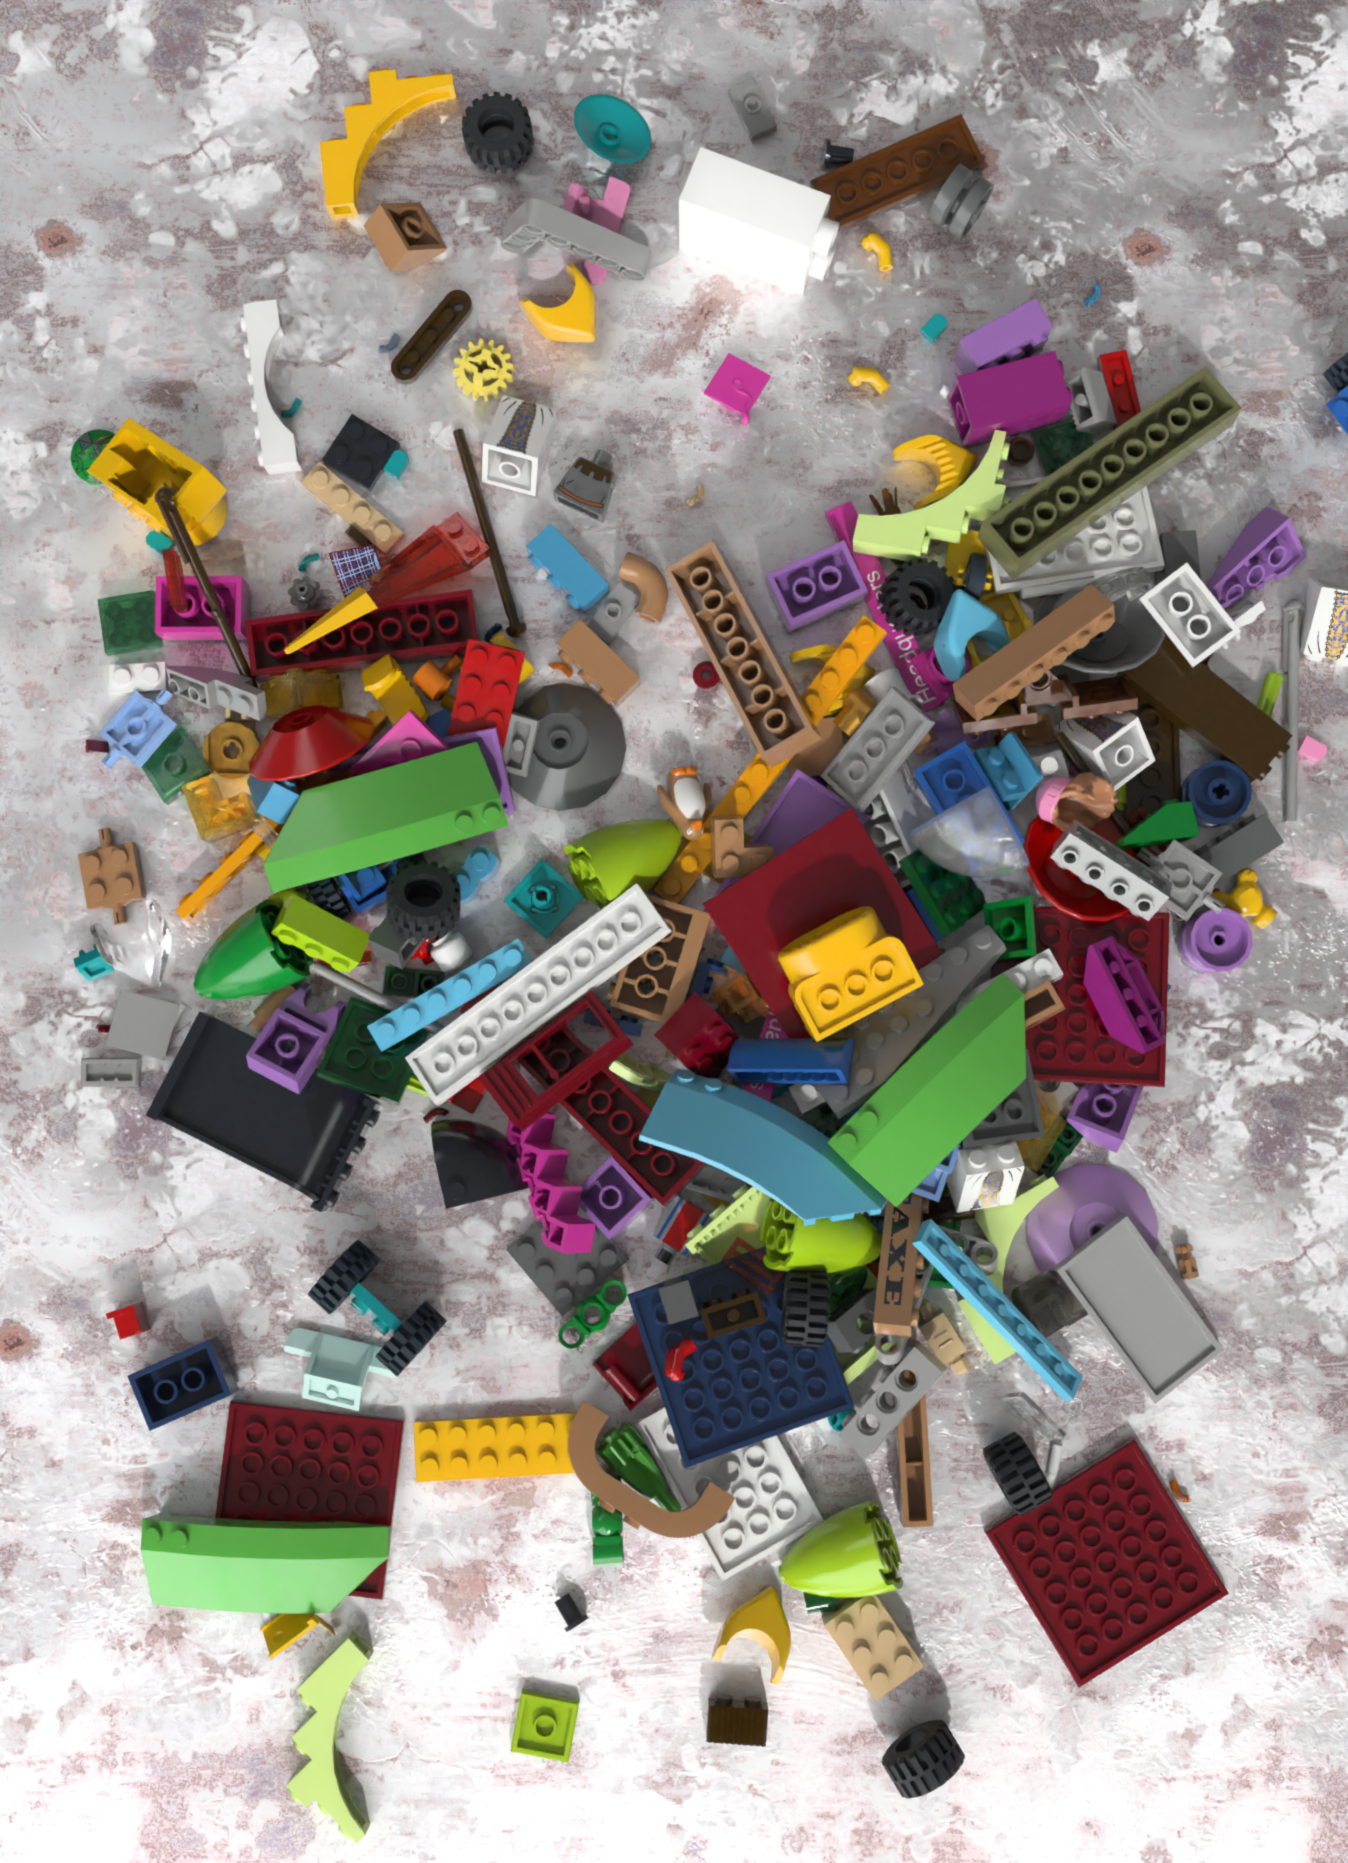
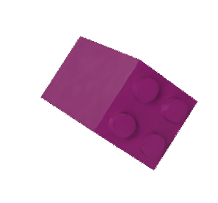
M1055 351L956 377L947 399L963 448L967 449L990 443L995 430L1006 431V437H1012L1060 423L1071 406L1073 397L1070 387L1065 385L1063 378L1064 366L1062 361L1057 359Z

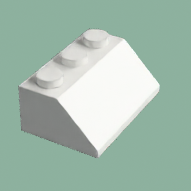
M1185 563L1139 598L1192 668L1241 632L1188 563Z

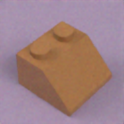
M420 202L380 204L364 224V228L369 234L371 241L376 246L390 272L411 271L442 254L447 249Z

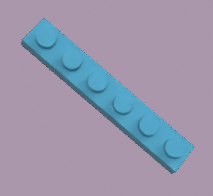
M518 938L368 1025L367 1028L382 1052L515 975L529 965L532 960Z

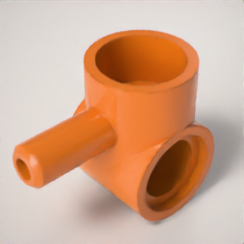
M454 654L441 669L432 661H428L416 672L412 682L421 689L428 699L432 701L442 700L444 694L449 693L452 679L449 676L463 663V660Z

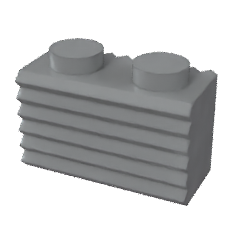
M1084 367L1064 379L1065 385L1069 386L1072 392L1073 400L1070 409H1072L1071 414L1074 415V424L1077 425L1076 430L1099 435L1117 424L1102 372L1089 370V368L1086 369Z

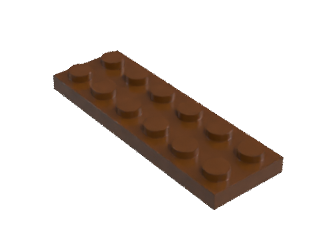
M962 114L812 179L810 187L831 195L827 218L839 222L838 231H841L944 185L950 174L960 163L974 172L983 168L985 161Z

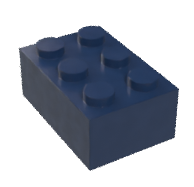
M218 1336L127 1376L149 1431L239 1391Z

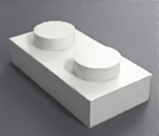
M166 662L109 665L110 694L127 695L133 694L135 690L140 694L160 693L163 688L169 691L166 670L168 664Z

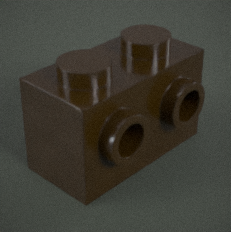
M748 1288L733 1293V1300L722 1303L721 1298L704 1302L705 1309L699 1310L707 1339H713L766 1322L758 1292L750 1294Z

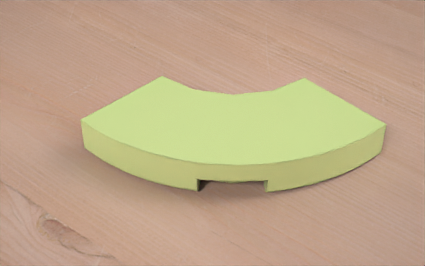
M624 1053L615 1059L609 1067L612 1072L628 1082L652 1091H662L665 1083L671 1077L654 1063L644 1064L637 1062Z

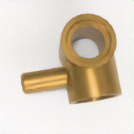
M862 688L855 689L846 697L842 705V711L835 717L833 722L847 735L852 737L878 702Z

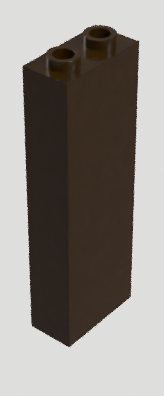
M1166 634L1154 656L1138 667L1121 671L1115 676H1124L1133 692L1143 698L1218 760L1228 761L1239 766L1247 774L1250 784L1256 779L1262 781L1272 769L1269 766L1270 762L1275 757L1280 759L1290 748L1287 742L1293 736L1201 662L1192 668Z

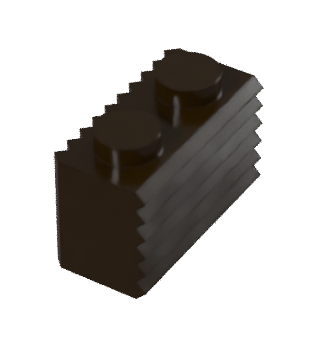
M716 1694L715 1698H708L706 1742L766 1746L767 1702H762V1698L757 1696H746L744 1701L733 1700V1697L728 1694Z

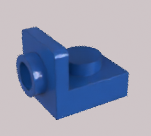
M376 865L339 875L343 880L339 886L348 899L354 896L358 902L387 883Z
M707 958L706 962L700 961L690 996L696 993L702 998L703 993L709 994L713 978L708 976L709 972L726 977L728 969L723 968L724 964Z

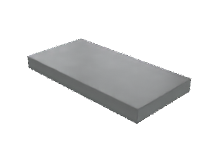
M892 686L821 774V777L853 808L863 813L933 727L935 722L901 691Z

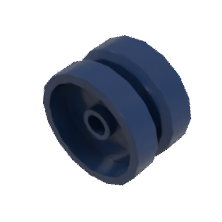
M1214 760L1203 764L1189 774L1181 785V802H1192L1197 825L1202 828H1217L1230 823L1247 810L1251 801L1252 786L1247 774L1239 766L1228 761Z

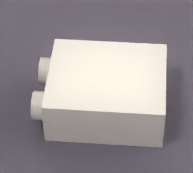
M700 147L679 198V249L803 296L810 277L824 281L834 256L835 247L832 246L840 223L827 218L831 195Z

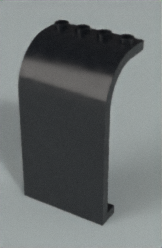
M199 1011L146 1116L155 1121H162L300 1191L313 1200L311 1208L319 1212L327 1211L328 1208L332 1209L339 1198L340 1192L337 1190L341 1182H346L354 1166L351 1165L355 1154L360 1155L366 1145L367 1139L364 1137L369 1127L373 1128L380 1117L381 1112L378 1109L381 1103L367 1094L317 1077L318 1068L315 1069L300 1094L289 1090L248 1067L246 1054L256 1041V1037L208 1013Z

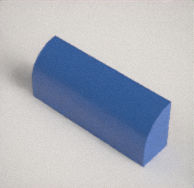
M738 1038L732 1045L727 1070L736 1083L848 1084L855 1041L852 1038H823L818 1042L814 1038Z

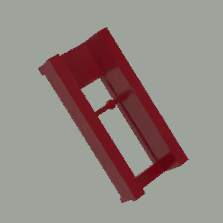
M590 990L583 998L478 1078L512 1124L523 1132L634 1044L621 1030L594 992ZM589 1007L612 1036V1039L560 1078L559 1072L550 1066L537 1047ZM532 1051L536 1053L548 1069L550 1077L557 1081L539 1096L535 1094L514 1066Z

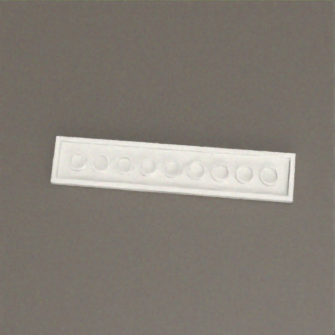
M636 883L406 1056L405 1059L433 1103L440 1106L588 994L590 990L596 989L672 932V930L641 886Z

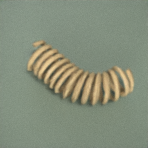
M703 484L697 486L698 491L694 497L692 496L689 500H685L689 507L701 501L704 495L702 491L705 490Z

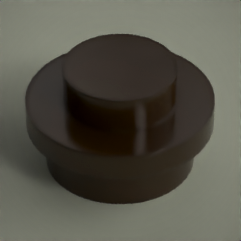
M1017 437L1009 442L1008 460L1012 464L1022 466L1032 460L1035 450L1030 440L1024 437Z

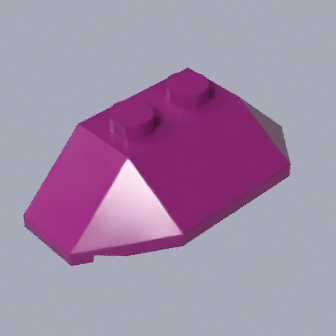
M1112 936L1088 946L1083 983L1109 1035L1141 1054L1166 1043L1165 1036L1163 1035L1165 1028L1164 1010L1138 958L1124 946L1118 944L1117 940Z

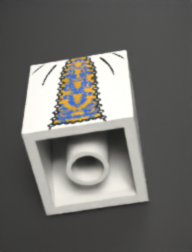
M503 395L483 442L482 482L536 496L556 429L557 409Z
M1309 578L1304 603L1306 610L1303 611L1300 629V651L1305 654L1304 658L1321 662L1322 658L1333 659L1332 663L1348 667V584Z
M1130 712L1125 714H1100L1096 718L1078 717L1064 719L1053 727L1055 734L1063 731L1093 775L1112 782L1115 791L1156 761L1139 718Z
M1016 1141L958 1150V1157L953 1172L948 1174L946 1179L957 1213L1013 1204L1025 1168Z

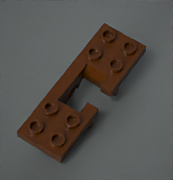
M1049 669L1045 672L1047 674L1046 679L1042 683L1035 684L1031 682L1016 697L1006 700L997 707L995 712L989 716H984L978 722L956 700H953V709L963 734L978 735L987 730L997 729L1006 731L1015 726L1038 723L1037 711L1034 707L1027 708V706L1069 700L1070 702L1060 703V712L1063 719L1078 717L1096 718L1100 714H1125L1129 710L1138 709V698L1124 676L1071 683L1067 674L1056 675Z

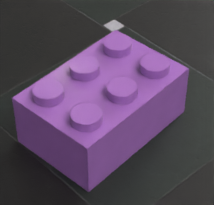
M1034 298L961 338L954 361L961 373L967 374L1026 357L1037 356L1043 351L1044 344L1048 341V336L1053 326L1037 299Z
M845 540L766 574L765 585L788 634L865 600L868 593Z

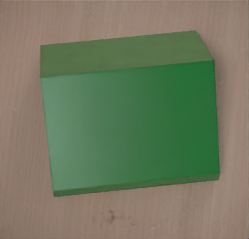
M1032 896L983 904L985 926L989 925L1006 947V951L997 961L1028 960L1036 955Z

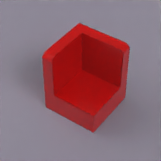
M477 1077L446 1101L473 1114L486 1094L487 1089Z
M143 1301L106 1313L107 1319L114 1318L120 1340L151 1329Z

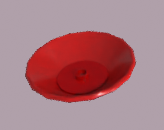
M311 705L291 711L274 723L248 762L250 774L263 781H285L306 777L331 768L353 756L369 742L375 731L373 722L370 718L323 705Z
M1037 815L1028 824L1023 851L1026 870L1038 891L1058 910L1083 921L1107 922L1126 914L1129 911L1126 906L1118 901L1107 898L1101 890L1093 885L1084 883L1078 875L1068 869L1059 867L1050 858L1054 843L1063 832L1054 824L1041 819ZM1110 817L1103 819L1100 823H1096L1094 828L1090 829L1112 844L1122 837V834ZM1132 849L1123 850L1130 856L1140 861V859L1136 857V854Z

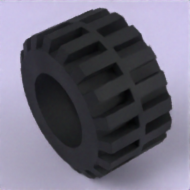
M494 92V96H489L488 93L482 94L483 99L475 98L472 101L473 107L468 106L465 110L466 116L462 117V134L467 154L470 155L471 161L474 164L478 163L479 168L483 171L486 168H489L492 174H496L497 170H501L502 174H506L509 168L515 171L519 169V162L524 165L527 161L526 155H531L532 144H534L528 110L526 106L522 107V103L518 98L512 100L511 94L505 93L504 96H501L500 92ZM494 126H506L512 130V133L501 141H491L484 137L485 132Z
M915 558L902 564L887 576L886 582L880 588V591L883 592L879 596V602L883 603L880 610L882 614L886 613V622L888 624L892 622L895 625L893 629L897 632L903 629V635L907 636L913 633L914 636H921L939 627L952 594L957 590V586H952V582L955 581L952 575L948 577L946 574L948 570L944 566L939 568L938 562L934 560L928 563L927 558H920L918 561ZM909 585L916 586L923 591L927 598V610L917 607L911 601L908 592Z
M419 861L418 865H414L411 862L407 864L406 869L400 867L396 870V876L392 875L389 879V885L386 888L387 914L390 923L394 924V929L398 933L404 931V937L410 939L411 936H414L416 941L422 942V938H428V941H433L437 935L440 938L444 937L446 929L449 931L453 930L455 922H458L460 917L461 893L460 885L456 882V876L454 873L449 874L447 867L443 865L439 868L438 863L433 861L431 864ZM420 895L432 896L438 900L437 903L429 907H418L409 901Z
M789 1270L784 1281L781 1333L785 1345L820 1348L823 1346L827 1337L830 1308V1281L826 1271Z
M1014 1431L983 1448L985 1461L1015 1513L1023 1516L1052 1500L1050 1485L1031 1450L1019 1434Z
M932 1720L911 1728L897 1738L883 1755L882 1765L900 1795L909 1799L926 1795L945 1784L962 1766L965 1755L947 1724L943 1720Z

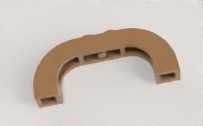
M582 1402L570 1425L568 1454L577 1478L591 1493L600 1498L598 1505L612 1514L615 1509L625 1514L623 1521L637 1530L642 1525L656 1534L671 1538H686L701 1534L722 1519L735 1497L710 1481H707L692 1505L680 1511H667L607 1474L597 1461L595 1443L600 1430L609 1416L588 1402Z

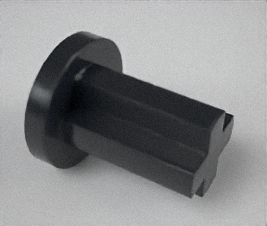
M825 139L822 148L821 165L827 166L828 161L849 164L853 162L854 149L833 146L830 140Z
M569 1593L554 1602L567 1624V1627L564 1628L566 1633L589 1618L587 1614L582 1616Z

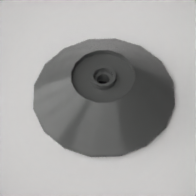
M1115 577L1095 580V588L1114 604L1115 622L1107 631L1100 632L1093 637L1085 647L1077 649L1067 656L1061 665L1084 673L1114 674L1136 668L1156 654L1165 638L1163 629L1139 600L1147 592L1136 584ZM1082 590L1044 595L1034 610L1033 625Z
M567 683L541 686L518 699L514 704L513 711L540 722L527 777L507 772L513 790L535 806L557 811L585 807L606 794L622 771L626 753L623 725L611 705L605 703L599 695L589 688ZM557 739H564L566 741L565 745L561 748L557 747L555 742Z

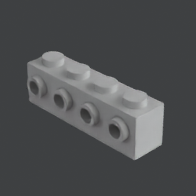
M1075 819L1054 843L1050 858L1059 867L1075 873L1084 883L1095 886L1107 898L1123 904L1135 916H1141L1149 921L1170 897L1171 881Z

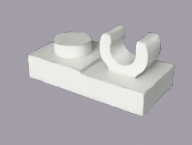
M1245 595L1225 611L1240 628L1254 622L1257 616L1265 611L1266 608L1262 600ZM1238 633L1233 639L1237 641L1240 640V633ZM1226 643L1221 648L1228 649L1229 646Z

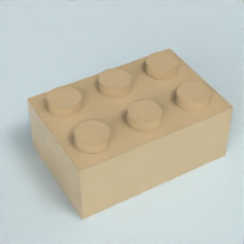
M879 1595L847 1598L837 1605V1610L828 1611L822 1616L824 1626L875 1701L925 1667L921 1657Z

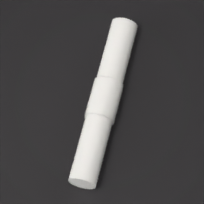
M1094 577L1025 587L1021 588L1020 596L1021 599L1078 591L1083 590L1090 584L1096 587V581Z
M1051 1443L1047 1471L1045 1473L1051 1489L1057 1485L1063 1445Z

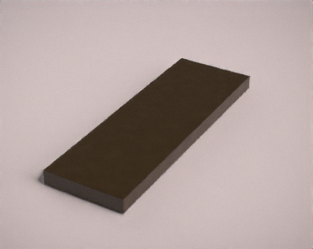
M1136 693L1138 709L1129 710L1128 712L1139 718L1156 761L1126 782L1127 804L1124 805L1122 815L1131 828L1149 814L1161 808V803L1171 799H1179V803H1181L1179 728Z

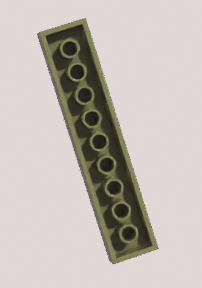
M1204 367L983 521L977 538L1012 580H1014L1231 427L1242 407L1209 370Z

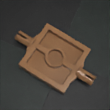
M110 828L99 829L101 846L93 851L78 854L87 909L112 908L114 925L125 924L127 921L124 906L132 901L146 899L137 846L134 842L120 845L112 844Z

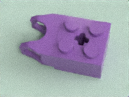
M306 982L297 991L285 998L246 1054L248 1067L251 1070L297 1094L301 1093L324 1057L346 1008L345 1002L339 1000L323 1013L310 1012L306 1006L307 999L311 993V985Z

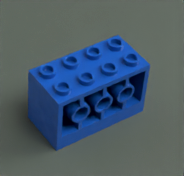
M965 740L913 771L912 777L946 834L955 844L958 854L964 864L968 866L970 873L1025 842Z

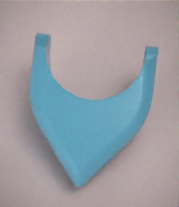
M961 589L954 591L934 639V650L944 675L951 681H956L965 675V647L971 637H977L987 643L993 654L1011 642L1007 629L997 613Z

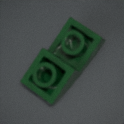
M385 966L382 994L416 998L444 981V972Z
M1062 1115L1035 1147L1024 1164L1039 1176L1045 1174L1046 1178H1049L1055 1174L1064 1159L1073 1152L1083 1136Z

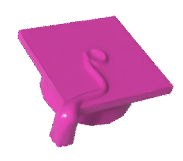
M728 353L704 391V395L719 402L726 409L741 414V425L747 426L750 423L749 412L770 380L771 375Z
M934 646L912 658L910 662L935 696V703L942 705L950 697L949 694L954 692L953 683L956 681H951L944 675L936 657ZM965 654V674H967L971 671V669L969 668V660Z

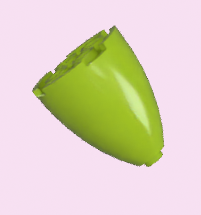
M639 819L616 823L588 833L565 845L563 851L566 855L569 854L571 860L566 866L578 890L585 897L586 902L590 900L593 905L602 910L636 883L647 893L665 873L674 859L681 844L680 837H682V833L674 822L671 823L665 819Z
M774 1199L769 1200L763 1218L760 1242L766 1243L767 1255L764 1256L763 1262L770 1269L786 1272L789 1270H810L834 1273L861 1267L876 1260L881 1254V1233L871 1221L860 1213H854V1218L832 1222L829 1217L816 1219L814 1225L804 1226L805 1221L778 1201Z
M876 1499L859 1503L830 1516L808 1531L783 1557L782 1565L779 1566L782 1582L787 1583L790 1588L808 1594L836 1598L873 1596L901 1589L903 1580L901 1577L898 1578L897 1573L899 1565H902L901 1556L890 1521H886L883 1516L881 1517L878 1511L881 1510V1504Z

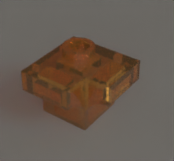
M746 972L712 993L725 1018L738 1013L745 1024L770 1010Z

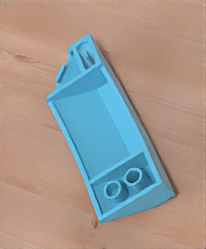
M677 1069L667 1080L639 1136L641 1141L698 1159L743 1180L778 1201L804 1220V1226L814 1225L816 1219L829 1217L831 1222L854 1218V1213L867 1211L869 1216L881 1214L888 1202V1199L855 1171L827 1143L830 1139L814 1127L761 1097L722 1083L718 1079L694 1074L690 1070Z

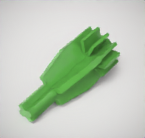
M624 1422L619 1428L614 1426L604 1434L603 1441L599 1443L600 1446L596 1448L598 1455L611 1470L615 1468V1471L621 1478L647 1500L654 1499L664 1510L680 1511L682 1507L666 1488L668 1484L651 1452L645 1446L643 1437L630 1422L627 1424Z

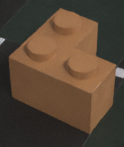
M739 815L710 816L712 874L715 878L744 877L773 858V846L768 842L744 844L742 817Z

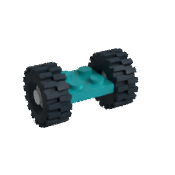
M358 1239L325 1271L323 1276L318 1279L317 1283L308 1292V1296L329 1315L350 1296V1299H352L350 1305L361 1316L367 1313L373 1319L372 1326L383 1336L389 1333L392 1336L375 1357L397 1377L430 1342L447 1320L425 1301L402 1324L392 1312L361 1285L378 1264L380 1258Z

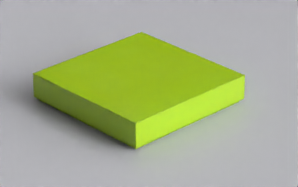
M522 1688L510 1752L568 1763L580 1699Z

